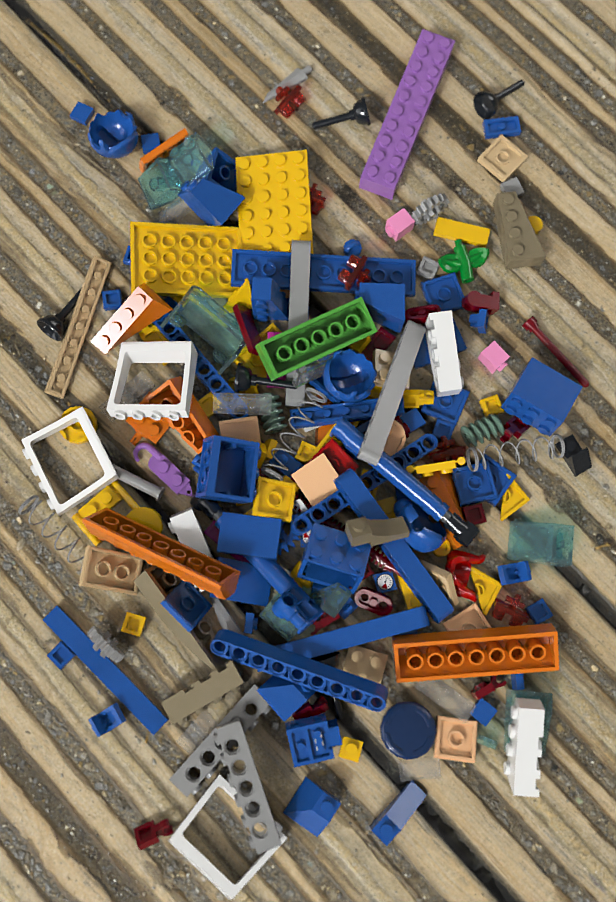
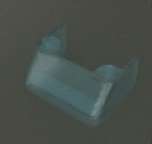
M195 285L191 286L160 325L163 328L168 321L175 327H183L186 324L214 347L213 357L216 362L222 364L217 372L219 375L237 358L245 345L237 319L205 291Z

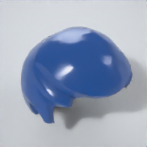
M120 109L115 112H107L106 115L97 113L94 121L90 122L88 139L92 148L99 155L107 158H123L134 151L138 143V133L136 132L138 127L135 125L134 118L130 112H125L127 116Z
M352 349L346 351L338 350L334 352L333 357L328 359L325 364L323 381L327 391L336 399L354 403L364 400L371 394V390L375 387L374 381L377 371L373 368V362L367 360L364 354L356 353Z

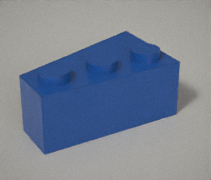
M252 277L251 301L253 319H257L259 322H267L268 320L288 321L289 298H286L285 292H280L279 285L272 278Z

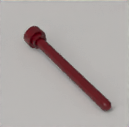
M534 316L529 318L522 327L530 333L533 332L583 387H588L589 381L538 327L537 319Z

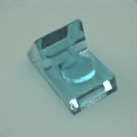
M337 582L311 593L309 596L324 612L332 617H336L350 598L352 592Z

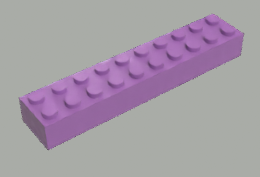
M422 29L361 174L359 188L391 200L393 199L452 55L455 40Z

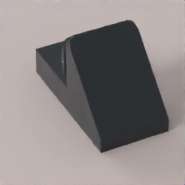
M573 434L563 439L565 443L563 459L576 477L590 469L592 464L588 448L586 447L582 450ZM559 441L555 446L561 454L562 447Z

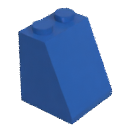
M204 178L193 179L192 181L187 180L180 187L181 191L178 194L207 226L223 225L245 199L243 195Z
M359 283V289H355L354 300L359 297L363 298L373 322L401 333L405 321V284Z

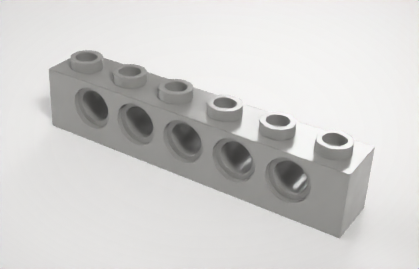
M254 684L217 726L240 718L243 722L244 732L247 729L252 731L259 723L256 719L261 713L265 716L271 709V706L257 692V689L260 687ZM253 703L256 705L257 712L254 715L246 712L247 704ZM216 728L169 779L186 797L190 793L195 795L202 787L200 782L205 777L209 779L217 770L214 766L219 761L222 762L220 754L223 753L221 745H216L213 733H216ZM235 739L229 740L227 745L229 749L233 745L238 747L239 744ZM212 751L215 755L214 761H206L204 753ZM190 768H199L200 776L197 778L190 775Z
M240 718L216 726V733H213L216 745H221L222 747L221 760L224 766L228 765L230 771L227 774L228 781L231 787L235 786L237 792L234 795L237 807H242L244 815H241L244 828H249L251 835L248 836L251 849L255 848L258 855L282 845ZM231 739H235L239 744L234 750L229 749L226 745ZM242 760L246 765L242 770H237L233 766L235 761ZM243 781H250L252 783L251 789L243 790L240 787ZM252 801L259 804V808L255 811H251L247 807ZM259 822H263L266 825L265 830L261 832L254 828Z

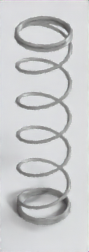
M310 387L306 388L305 393L313 402L300 401L297 403L298 410L305 418L297 416L289 418L290 426L298 434L291 432L280 434L281 441L290 450L283 448H273L271 450L274 459L282 466L264 464L261 472L269 478L284 480L280 474L264 466L269 465L289 470L274 456L273 450H284L297 455V452L291 449L281 436L283 434H292L306 439L305 436L292 426L290 420L292 418H299L314 424L315 422L300 410L299 404L310 403L323 408V406L314 401L327 402V397L320 391ZM309 391L318 394V395L321 396L323 399H320V398L314 396V395L311 394Z
M554 434L550 441L543 436H539L533 444L527 439H522L517 447L513 443L506 441L502 444L500 451L495 445L488 444L483 454L477 447H469L466 452V460L469 469L472 472L477 471L479 467L477 449L482 455V465L484 470H486L485 450L487 447L493 446L499 453V463L503 467L504 462L501 450L503 445L509 443L515 448L516 462L520 464L518 446L520 442L527 441L532 446V457L536 462L537 453L534 445L539 438H543L548 442V453L551 459L554 456L562 458L565 453V443L561 435ZM556 436L561 442L562 452L560 456L557 455L554 447ZM470 450L473 451L475 456V469H473L470 462Z
M33 495L24 501L19 507L18 513L24 515L32 510L28 520L30 525H38L45 522L41 531L42 537L48 538L59 533L55 540L54 548L56 550H63L72 546L67 557L69 563H75L84 559L83 556L78 560L69 561L70 553L81 537L64 548H56L58 538L68 525L50 536L43 535L44 527L55 512L39 523L33 524L30 522L33 511L42 502V500L39 501L38 495ZM35 499V501L26 510L22 511L23 508L30 501Z

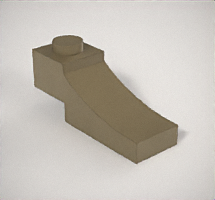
M403 516L380 520L361 517L346 521L345 532L352 547L369 543L372 547L409 537L410 534Z

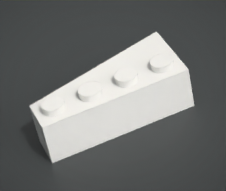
M452 310L429 313L424 327H426L425 335L437 397L459 394L462 388H464V380L460 376L461 364L457 354Z
M190 507L171 515V522L168 525L172 534L176 533L177 541L214 559L210 553L207 540L202 534L201 525L194 515V508Z
M515 698V704L511 706V718L513 720L512 724H509L508 727L510 743L506 744V755L508 758L507 762H504L503 771L508 777L513 795L539 797L536 779H540L541 770L539 769L537 757H542V745L539 737H543L545 709L540 699Z

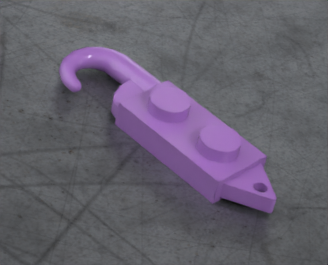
M143 442L134 448L133 456L137 462L140 461L138 452L141 449H146L152 454L148 462L150 470L174 493L193 497L190 486L191 481L152 444Z

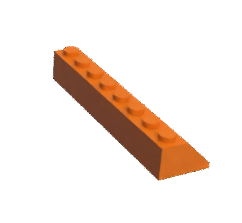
M106 507L82 520L90 534L98 537L99 540L111 543L114 547L123 549L132 556L139 557L148 564L163 569L166 573L174 574L180 577L181 580L190 582L199 589L214 594L217 598L226 600L235 593L240 571Z
M552 623L392 636L396 683L559 670L558 631Z

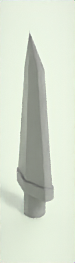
M308 65L302 70L300 68L295 69L294 72L267 93L263 103L308 79L307 75L312 72L311 67Z
M210 597L221 628L245 636L221 600Z

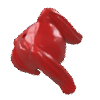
M458 550L450 551L447 554L445 570L452 573L457 597L467 598L473 602L477 601L475 591L468 588L467 584L471 572V564L483 563L486 558L484 554L474 555Z

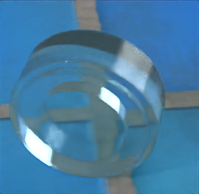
M478 735L476 741L495 750L498 744L497 741L482 735Z

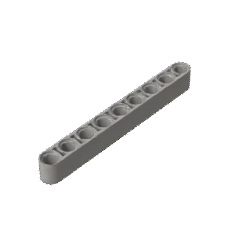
M292 240L288 329L308 321L311 241ZM306 366L286 375L287 381L298 382V388H286L285 406L297 407L298 402L305 401ZM300 403L299 407H304V403Z
M408 320L402 332L357 455L358 459L374 466L378 464L426 331V327L411 320Z

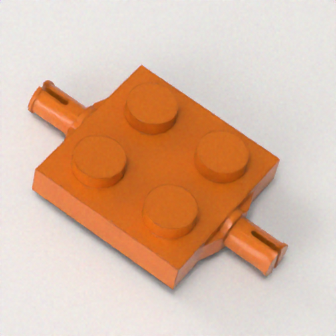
M149 391L148 394L144 397V399L151 394L150 391ZM142 400L139 404H147V403H145V402ZM128 417L125 420L136 431V434L129 440L134 446L142 437L149 439L157 445L170 429L169 422L163 417L160 420H153L150 417H143L142 420Z

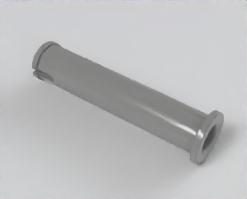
M113 464L119 480L155 497L156 501L161 499L165 487H159Z

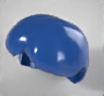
M401 498L395 502L393 507L395 516H403L410 531L409 537L403 539L411 549L421 553H428L442 545L446 540L447 532L442 527L440 521L437 523L431 522L429 515L410 499Z

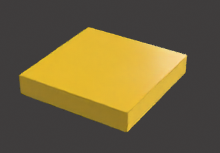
M258 476L252 516L282 519V522L290 523L292 521L297 484Z

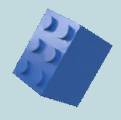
M532 357L519 374L501 408L506 413L520 418L524 424L531 425L538 429L541 434L550 437L564 422L583 386Z
M212 435L203 439L196 498L237 504L252 503L257 492L255 480L259 476L257 463L261 457L260 443Z
M314 523L306 541L297 577L354 594L364 578L371 546L369 543L352 547L346 532Z

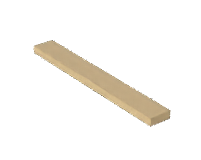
M94 255L44 391L60 399H64L112 264L99 256Z

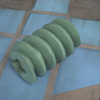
M270 392L256 397V400L259 401L257 406L261 408L259 414L262 415L261 422L264 423L262 426L266 430L264 435L278 433L287 427V424H281L285 417L279 416V414L283 413V409H277L282 404L281 402H275L280 396Z
M489 414L488 417H482L481 421L475 420L474 424L469 423L467 427L462 426L460 429L462 438L468 447H470V443L477 447V440L483 444V437L490 441V434L495 438L498 437L497 431L502 435L504 434L502 421L496 414Z

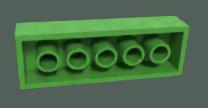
M359 297L258 343L255 348L270 380L274 381L335 351L369 337L378 331L363 298Z

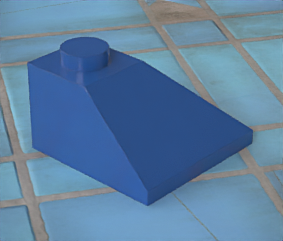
M215 147L198 167L195 180L204 178L236 192V162L233 158Z
M272 675L257 689V692L279 717L286 721L316 690Z
M305 777L283 813L318 837L330 823L341 802L321 786Z

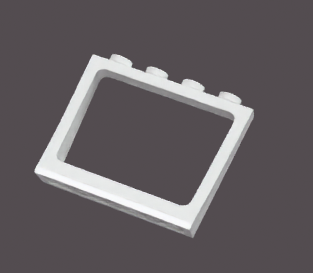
M122 342L106 409L109 415L119 420H124L125 417H133L136 420H142L143 417H150L153 420L168 417L174 421H177L179 418H189L198 357L193 342ZM185 363L180 403L177 405L120 404L131 364Z
M83 406L21 440L25 447L22 449V452L27 460L31 459L33 465L30 468L35 476L39 475L41 480L38 483L43 493L47 492L49 496L47 503L50 509H55L59 516L119 479ZM76 422H80L105 474L91 486L64 504H60L33 449V445Z
M219 774L168 842L230 900L238 894L280 846L265 851L245 874L233 884L184 838V830L216 788H222L235 800L234 795L237 794L235 786L231 787L228 777L225 780ZM251 803L247 806L251 811L259 808V806L255 808ZM275 821L281 843L283 844L287 837L281 832L283 830L282 826ZM259 822V824L265 829L266 825L263 822Z

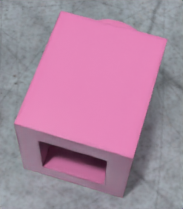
M403 208L387 219L385 231L389 237H393L397 241L413 230L415 220Z
M495 341L478 356L481 363L492 374L497 370L501 372L508 365L506 362L510 358Z

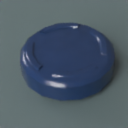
M411 701L398 702L389 707L382 716L380 723L381 739L385 747L396 757L406 760L419 758L426 754L434 744L437 733L435 720L431 713L421 704Z

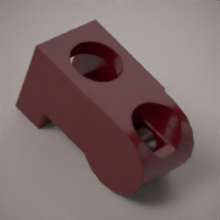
M471 291L463 297L461 303L467 311L479 313V309H487L488 315H493L499 310L500 292L492 291L489 295H483L478 291Z

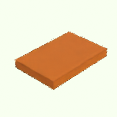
M185 128L141 157L139 169L142 173H145L184 146L189 134Z

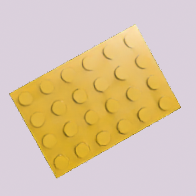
M307 150L235 157L237 193L245 197L238 206L242 249L291 252L292 240L311 241L310 254H314Z
M130 221L131 294L139 285L145 283L158 296L229 298L236 289L240 288L231 287L232 249H242L240 227Z

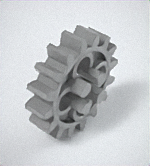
M444 193L435 194L433 197L427 198V200L424 199L421 205L417 206L416 210L412 212L411 217L415 220L416 225L426 224L428 221L437 219L450 202Z
M93 626L87 632V636L95 643L93 649L96 652L100 649L101 657L105 658L107 656L116 664L125 657L121 649L117 647L119 641L116 638L111 640L112 634L110 632L104 633L96 626Z

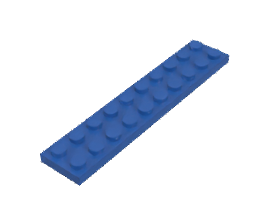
M232 249L231 287H241L245 282V278H248L250 288H252V277L272 278L281 290H290L291 252ZM310 254L309 291L355 294V289H359V283L405 284V297H415L416 260Z

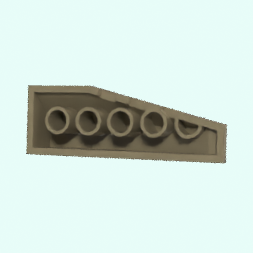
M155 565L146 569L134 580V583L167 627L189 650L214 671L227 662L229 659L218 656L211 651L210 644L215 635L212 631L213 625L210 619L207 620L206 616H204L188 632L160 604L182 581L180 577L166 573Z

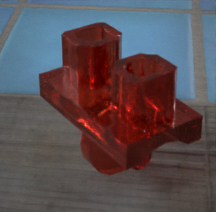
M298 84L288 94L287 92L290 90L288 86L285 88L278 86L275 89L277 96L274 99L277 102L280 99L283 101L273 112L276 115L281 113L288 119L295 111L289 103L292 101L299 107L306 100L300 92L302 87Z
M313 183L312 187H310L311 214L317 216L321 209H325L326 198L321 196L322 191L317 190L318 184Z
M353 254L350 256L346 265L354 269L351 273L343 268L338 276V280L345 284L344 289L349 291L356 279H358L356 283L358 286L359 283H370L371 278L368 275L370 270L366 268L364 272L362 271L368 257L363 255L359 258Z
M441 436V442L438 443L436 449L443 448V450L429 453V459L433 460L434 463L446 462L447 456H452V460L457 461L459 457H464V452L467 451L466 446L457 445L450 447L455 444V440H448L446 436Z
M516 594L514 598L507 595L505 601L496 597L493 602L492 617L499 621H502L505 613L511 615L508 622L510 626H521L530 619L528 613L521 610L524 609L525 604L520 602L521 595Z

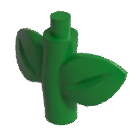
M458 239L455 240V254L441 256L438 259V263L447 273L451 274L460 271L461 282L466 284L474 281L473 268L481 267L486 262L489 248L476 247L468 252L466 245H463L462 240Z

